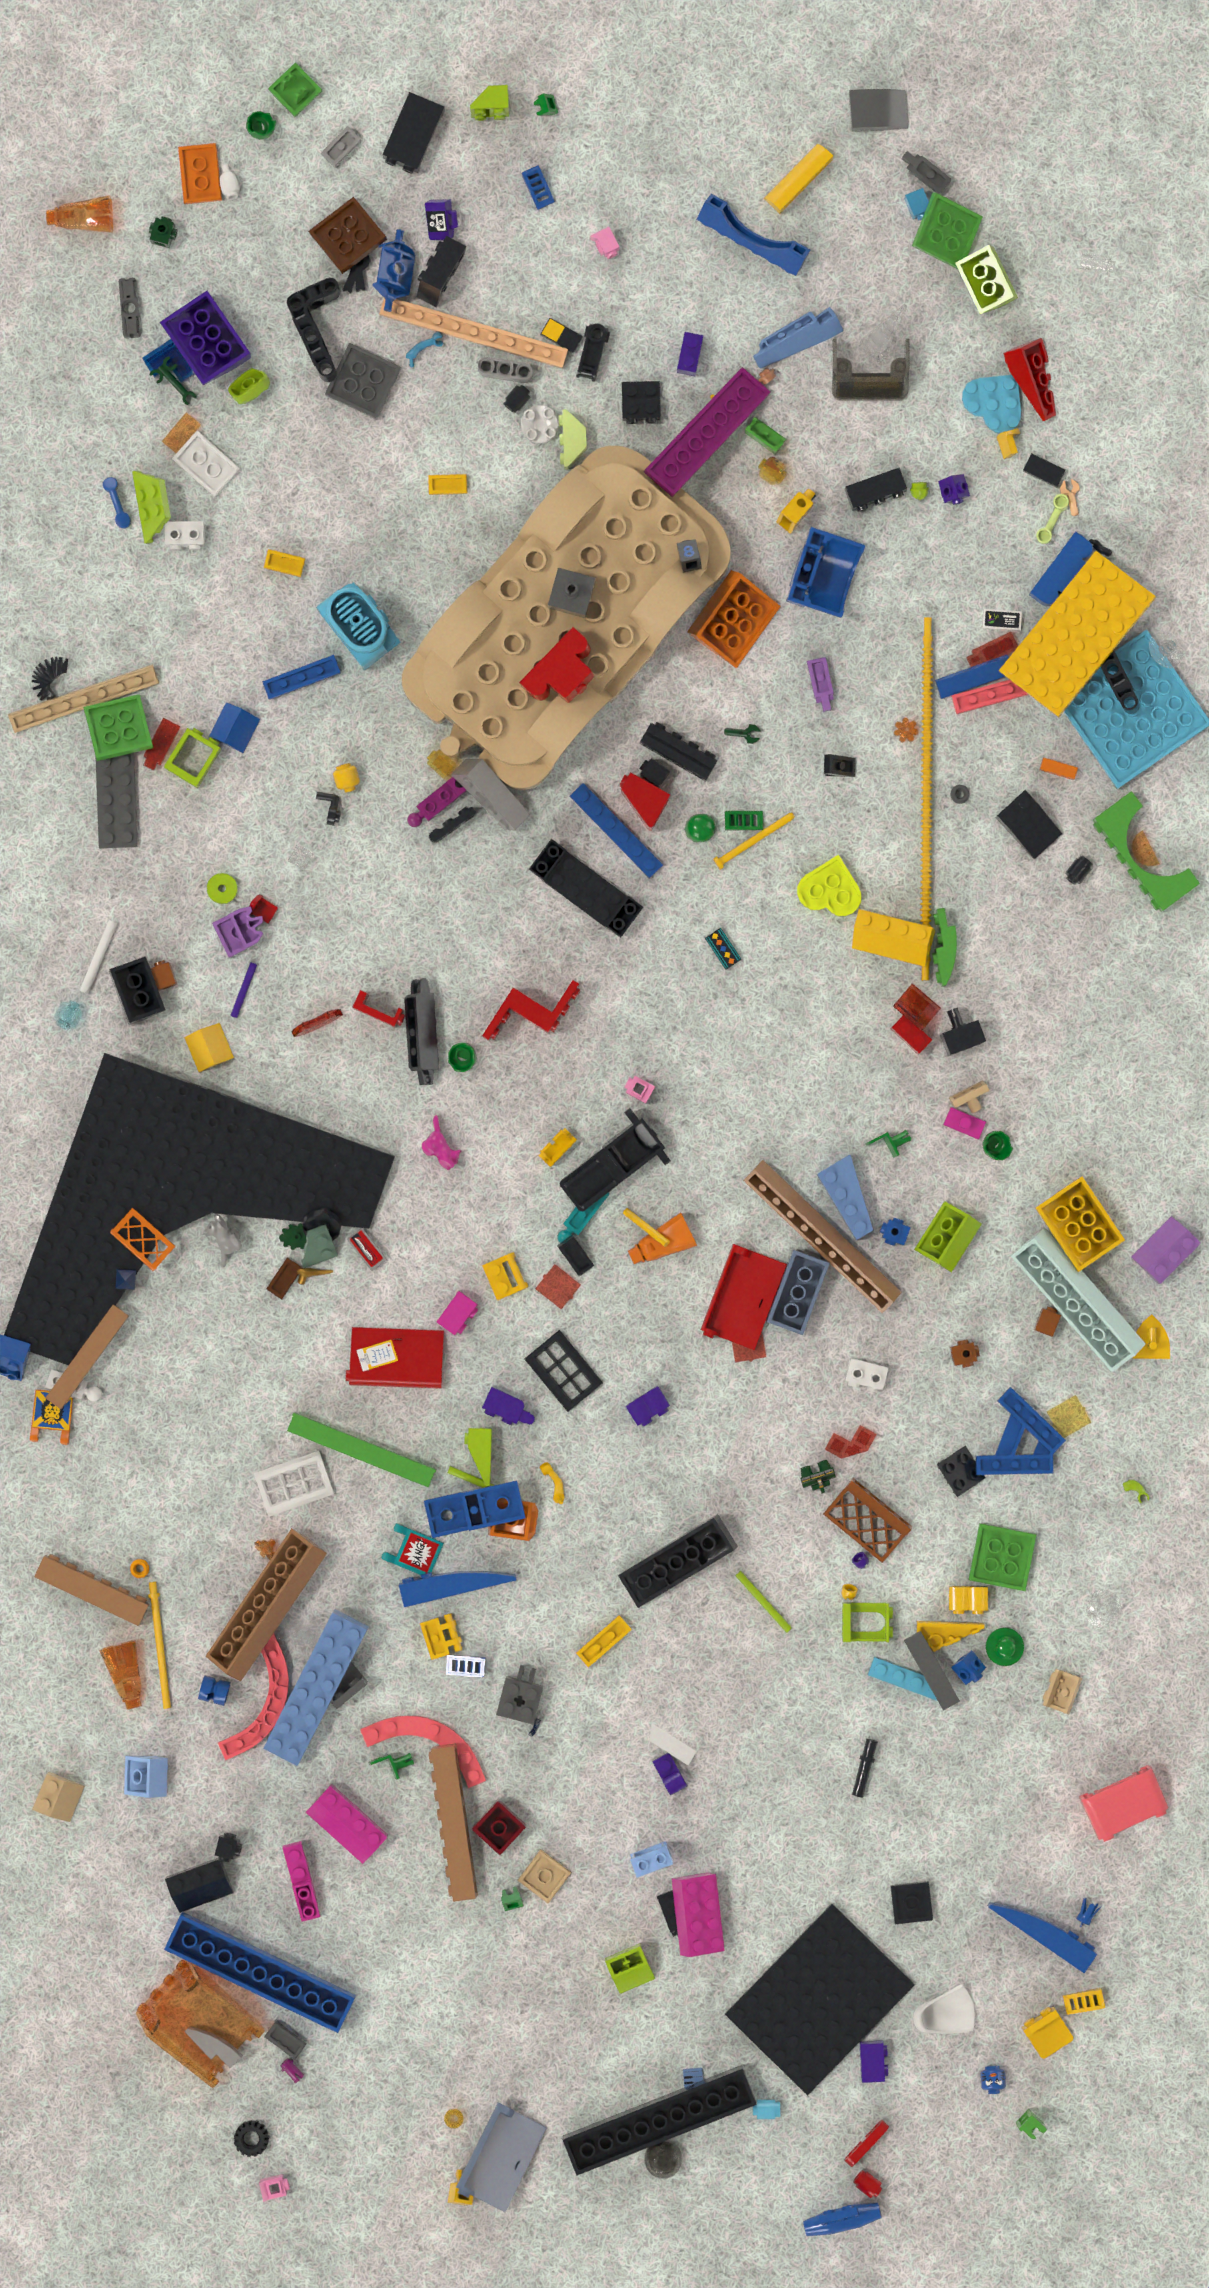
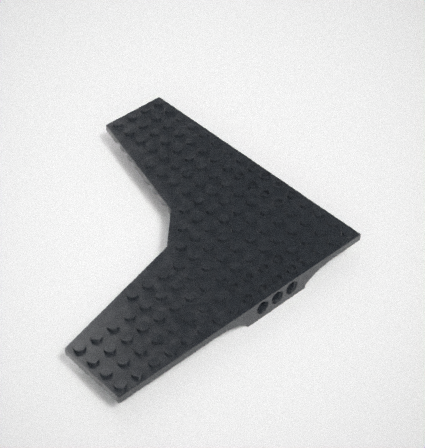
M104 1053L4 1336L31 1344V1353L69 1366L112 1305L116 1306L126 1289H116L117 1269L136 1270L137 1275L144 1264L118 1239L110 1234L111 1230L115 1228L132 1208L163 1235L211 1213L303 1222L304 1216L321 1208H328L330 1212L336 1214L341 1220V1226L369 1229L395 1156L187 1080ZM132 1216L129 1219V1226L141 1225V1222ZM141 1227L129 1228L130 1239H142ZM143 1227L144 1238H155V1235L147 1227ZM121 1228L118 1233L124 1239H128V1229ZM156 1240L144 1241V1252H152L156 1246ZM130 1241V1244L135 1249L142 1252V1241Z

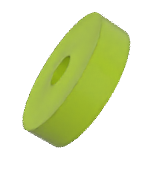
M216 874L207 883L208 896L215 903L227 904L237 895V883L228 874ZM224 885L226 890L220 892L219 886Z

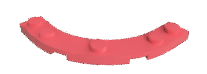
M273 1633L261 1651L269 1675V1691L266 1702L253 1723L243 1731L218 1742L225 1760L237 1756L261 1742L274 1728L285 1706L289 1688L288 1668L275 1633Z
M395 1716L360 1729L367 1747L386 1739L403 1735L424 1737L439 1745L456 1743L459 1767L468 1788L486 1781L481 1766L470 1746L454 1730L436 1720L421 1716Z

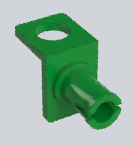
M907 1130L893 1137L886 1132L865 1144L868 1146L883 1138L893 1158L900 1155L897 1147L910 1142L911 1137L902 1138L909 1134Z
M410 1753L396 1759L392 1758L391 1754H387L368 1762L369 1765H373L388 1759L396 1780L400 1779L398 1770L414 1765Z

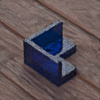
M171 339L142 358L151 372L154 369H158L163 364V360L169 356L170 359L167 361V366L172 367L174 364H177V367L172 371L180 383L195 374ZM154 373V374H153V377L155 378V377H157L159 374H158V373Z

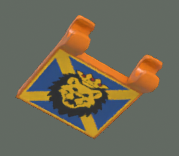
M35 1389L30 1441L38 1442L39 1429L62 1431L60 1443L68 1445L73 1398L70 1397L64 1407L59 1409L45 1398L50 1391Z

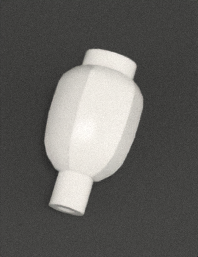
M228 164L222 165L223 173L220 176L222 193L228 200L236 199L240 191L236 175L230 171Z

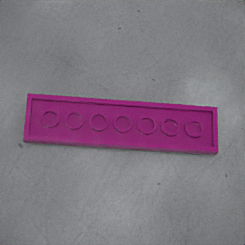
M742 367L644 470V473L673 497L771 392Z

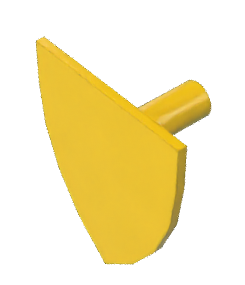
M1151 1314L1136 1331L1145 1342V1345L1132 1359H1170V1343L1166 1330Z

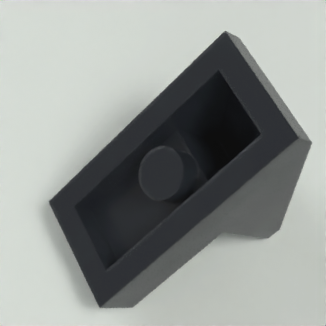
M824 754L825 776L855 777L856 758Z

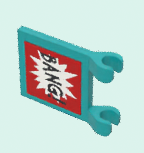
M396 1523L394 1531L405 1535L397 1556L383 1552L382 1559L419 1575L432 1572L444 1543Z

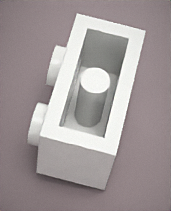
M178 521L165 523L166 547H170V550L173 551L181 550V547H189V550H200V547H205L204 522Z
M850 1358L845 1381H849V1386L859 1388L860 1385L867 1386L866 1390L878 1393V1389L883 1390L888 1368Z

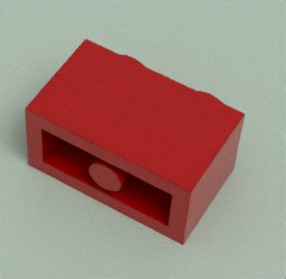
M906 1014L890 1028L918 1055L932 1041Z

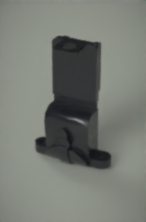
M631 1108L627 1109L624 1113L632 1124L605 1143L600 1151L569 1173L559 1183L563 1191L581 1212L592 1206L656 1155L665 1166L671 1162L663 1151L665 1147L658 1139L656 1132L648 1126L642 1117L638 1118Z

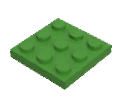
M936 192L932 193L912 247L958 269L955 263L968 256L983 216Z
M140 694L83 707L97 761L153 748Z
M979 1523L968 1580L1026 1591L1036 1534Z

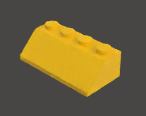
M859 909L854 925L852 949L926 967L936 930L933 927Z

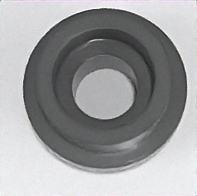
M956 785L952 788L950 796L955 803L963 804L969 799L970 793L966 786ZM958 791L963 792L962 798L957 797L956 793Z

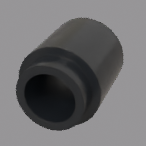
M516 385L505 398L506 401L503 405L515 414L531 398L528 395L530 391L523 385L520 387Z
M1084 856L1076 858L1065 872L1067 875L1066 879L1073 885H1076V883L1081 884L1092 870L1093 864Z

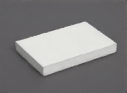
M198 431L192 435L172 458L176 464L214 497L240 470L236 464Z

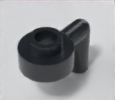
M317 792L316 799L331 802L328 810L327 825L335 826V822L339 823L341 811H337L339 796Z

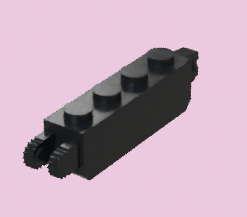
M426 978L411 981V994L404 998L408 1065L411 1071H417L419 1085H432L434 1070H439L434 993H430L429 981Z

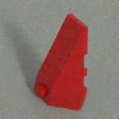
M1042 338L1004 352L1005 363L1008 366L1009 372L1042 421L1056 416L1053 392L1048 390V382L1051 380L1050 373L1046 374L1045 363H1048L1049 360Z

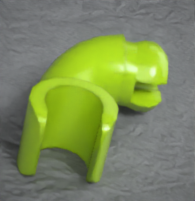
M1128 1480L1122 1484L1126 1492L1132 1490L1139 1493L1137 1499L1140 1503V1496L1142 1494L1146 1495L1149 1501V1495L1139 1482Z

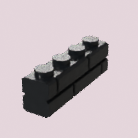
M659 722L655 724L650 723L640 744L706 782L717 764L716 755L707 750L705 753L698 750L699 746L692 741L686 743L681 740L683 737L674 731L672 734L665 731L666 727Z

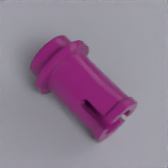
M287 2058L280 2065L281 2071H285L294 2083H297L300 2080L295 2076V2073L301 2079L304 2074L294 2065L293 2059Z

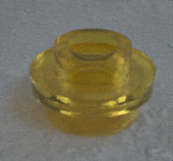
M458 2109L448 2110L444 2116L445 2124L450 2128L460 2127L463 2123L462 2112ZM456 2115L458 2119L453 2122L450 2120V2117Z

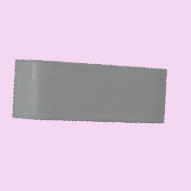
M483 357L478 362V372L486 378L527 383L533 377L532 367L524 362ZM488 363L492 368L490 371L485 372L481 369V366ZM503 366H508L511 370L508 374H502L500 369ZM527 369L530 373L527 377H521L519 371Z

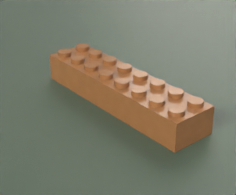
M291 1528L206 1654V1657L224 1673L242 1681L327 1553L308 1537Z

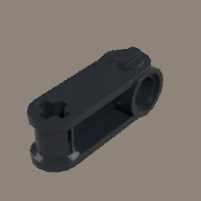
M595 323L586 326L584 333L586 339L577 370V378H588L592 382L596 380L604 345L608 343L610 336L608 328L601 324ZM599 330L603 335L601 338L595 339L592 337V332Z

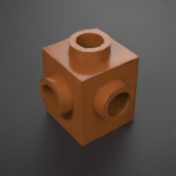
M968 1339L957 1341L956 1346L950 1347L954 1366L962 1365L963 1368L974 1366L973 1362H976L977 1357L980 1356L978 1345L974 1346V1343L969 1342ZM964 1350L968 1351L967 1357L963 1356Z

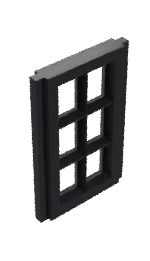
M560 1330L524 1358L567 1412L603 1384L601 1379ZM555 1342L566 1353L558 1360L548 1349ZM544 1351L554 1362L547 1369L537 1359ZM567 1357L578 1368L571 1376L560 1364ZM556 1366L567 1377L560 1385L549 1373ZM580 1373L591 1384L583 1391L573 1380ZM569 1382L580 1393L572 1400L562 1389Z

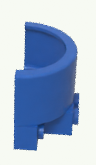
M811 527L804 547L800 551L789 584L790 590L786 602L803 608L806 606L842 618L847 593L857 564L864 552L865 545Z

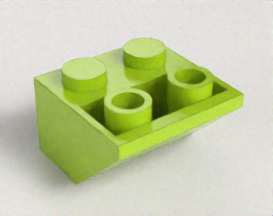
M489 85L470 105L471 118H475L476 121H484L486 117H494V120H504L505 117H509L508 85Z
M641 1943L605 1958L607 1968L620 1994L655 1979Z

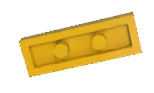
M618 1615L579 1649L576 1654L589 1668L632 1629Z

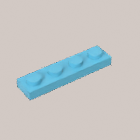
M876 1657L873 1658L868 1676L937 1701L922 1674Z

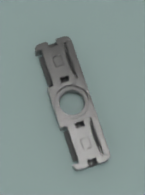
M133 277L129 279L121 278L118 282L123 336L126 339L139 338L141 334L139 332V320L137 319L139 318V307L136 296V284L134 283L136 279ZM128 303L134 304V312H125V305Z

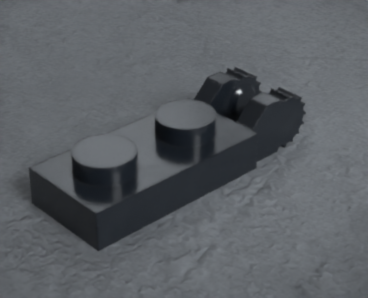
M466 806L458 812L459 816L454 820L449 818L442 824L443 828H435L429 833V840L437 843L477 813L473 807L468 808Z

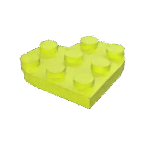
M839 854L806 874L797 886L799 901L810 910L827 908L836 916H848L853 914L861 903L859 886Z

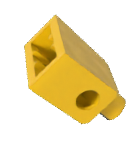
M807 489L803 494L798 492L781 511L776 523L791 534L811 510L814 504L812 501L816 494L811 489Z

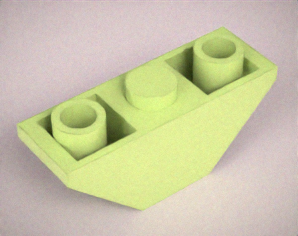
M562 409L563 415H559V427L563 426V434H559L560 446L564 445V453H560V465H564V470H567L587 450L586 427L568 410Z

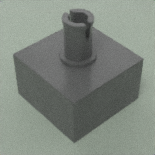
M558 568L548 608L586 618L596 578Z

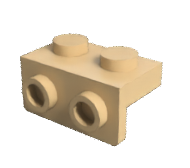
M1055 1669V1672L1051 1674L1049 1679L1050 1686L1043 1695V1705L1070 1714L1082 1678Z

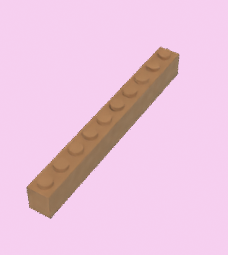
M764 1160L743 1180L881 1313L902 1293Z

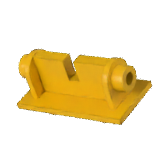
M566 1128L560 1129L552 1139L555 1142L553 1145L549 1142L540 1150L541 1153L538 1156L550 1167L577 1141Z

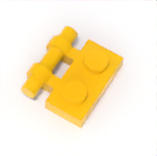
M451 1613L444 1615L446 1623L440 1624L438 1617L420 1623L431 1660L449 1655L448 1647L452 1645L455 1652L463 1650L461 1646L462 1639L461 1636H458L455 1627L457 1624L453 1620ZM445 1629L449 1630V1634L451 1637V1639L447 1641L445 1640V1636L443 1633V1630Z

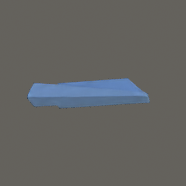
M830 307L816 317L810 311L762 339L759 344L760 350L753 357L757 366L761 369L824 342L844 330Z

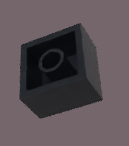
M958 1007L954 1008L953 1012L952 1009L947 1011L953 1028L940 1035L947 1056L986 1042L979 1020L966 1024L962 1021Z

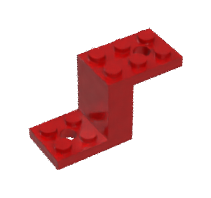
M572 980L552 1012L513 987L482 1037L489 1042L491 1038L495 1040L500 1033L498 1027L501 1023L505 1024L511 1015L509 1010L547 1034L550 1031L554 1033L560 1024L557 1020L561 1015L565 1016L570 1009L568 1003L571 999L575 1000L579 995V983Z

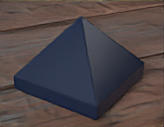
M117 1269L116 1289L135 1290L136 1270Z

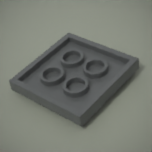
M349 343L336 369L337 376L335 380L330 382L325 396L377 420L401 367Z

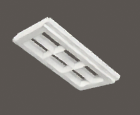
M320 1451L254 1473L269 1517L334 1494ZM316 1463L320 1473L305 1478L302 1467ZM298 1469L301 1479L286 1484L283 1474ZM279 1476L282 1486L267 1491L264 1481ZM321 1476L324 1487L309 1491L306 1481ZM303 1483L306 1493L291 1498L287 1488ZM284 1490L287 1500L272 1504L269 1494Z

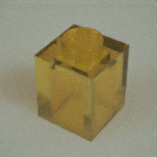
M440 749L437 752L435 750L432 751L427 757V760H429L427 765L443 780L457 767Z

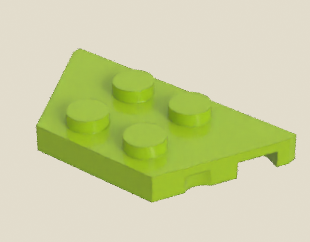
M132 471L144 544L153 543L155 533H160L164 524L171 518L165 480L155 478L150 474H143L142 471Z

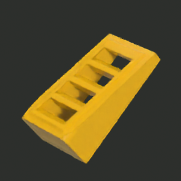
M1100 1987L1062 1995L1067 2015L1105 2008ZM1093 1995L1097 1996L1098 2004H1094ZM1085 1996H1089V2006L1086 2004ZM1078 1997H1081L1083 2007L1079 2008ZM1073 1998L1075 2009H1071L1069 1999Z

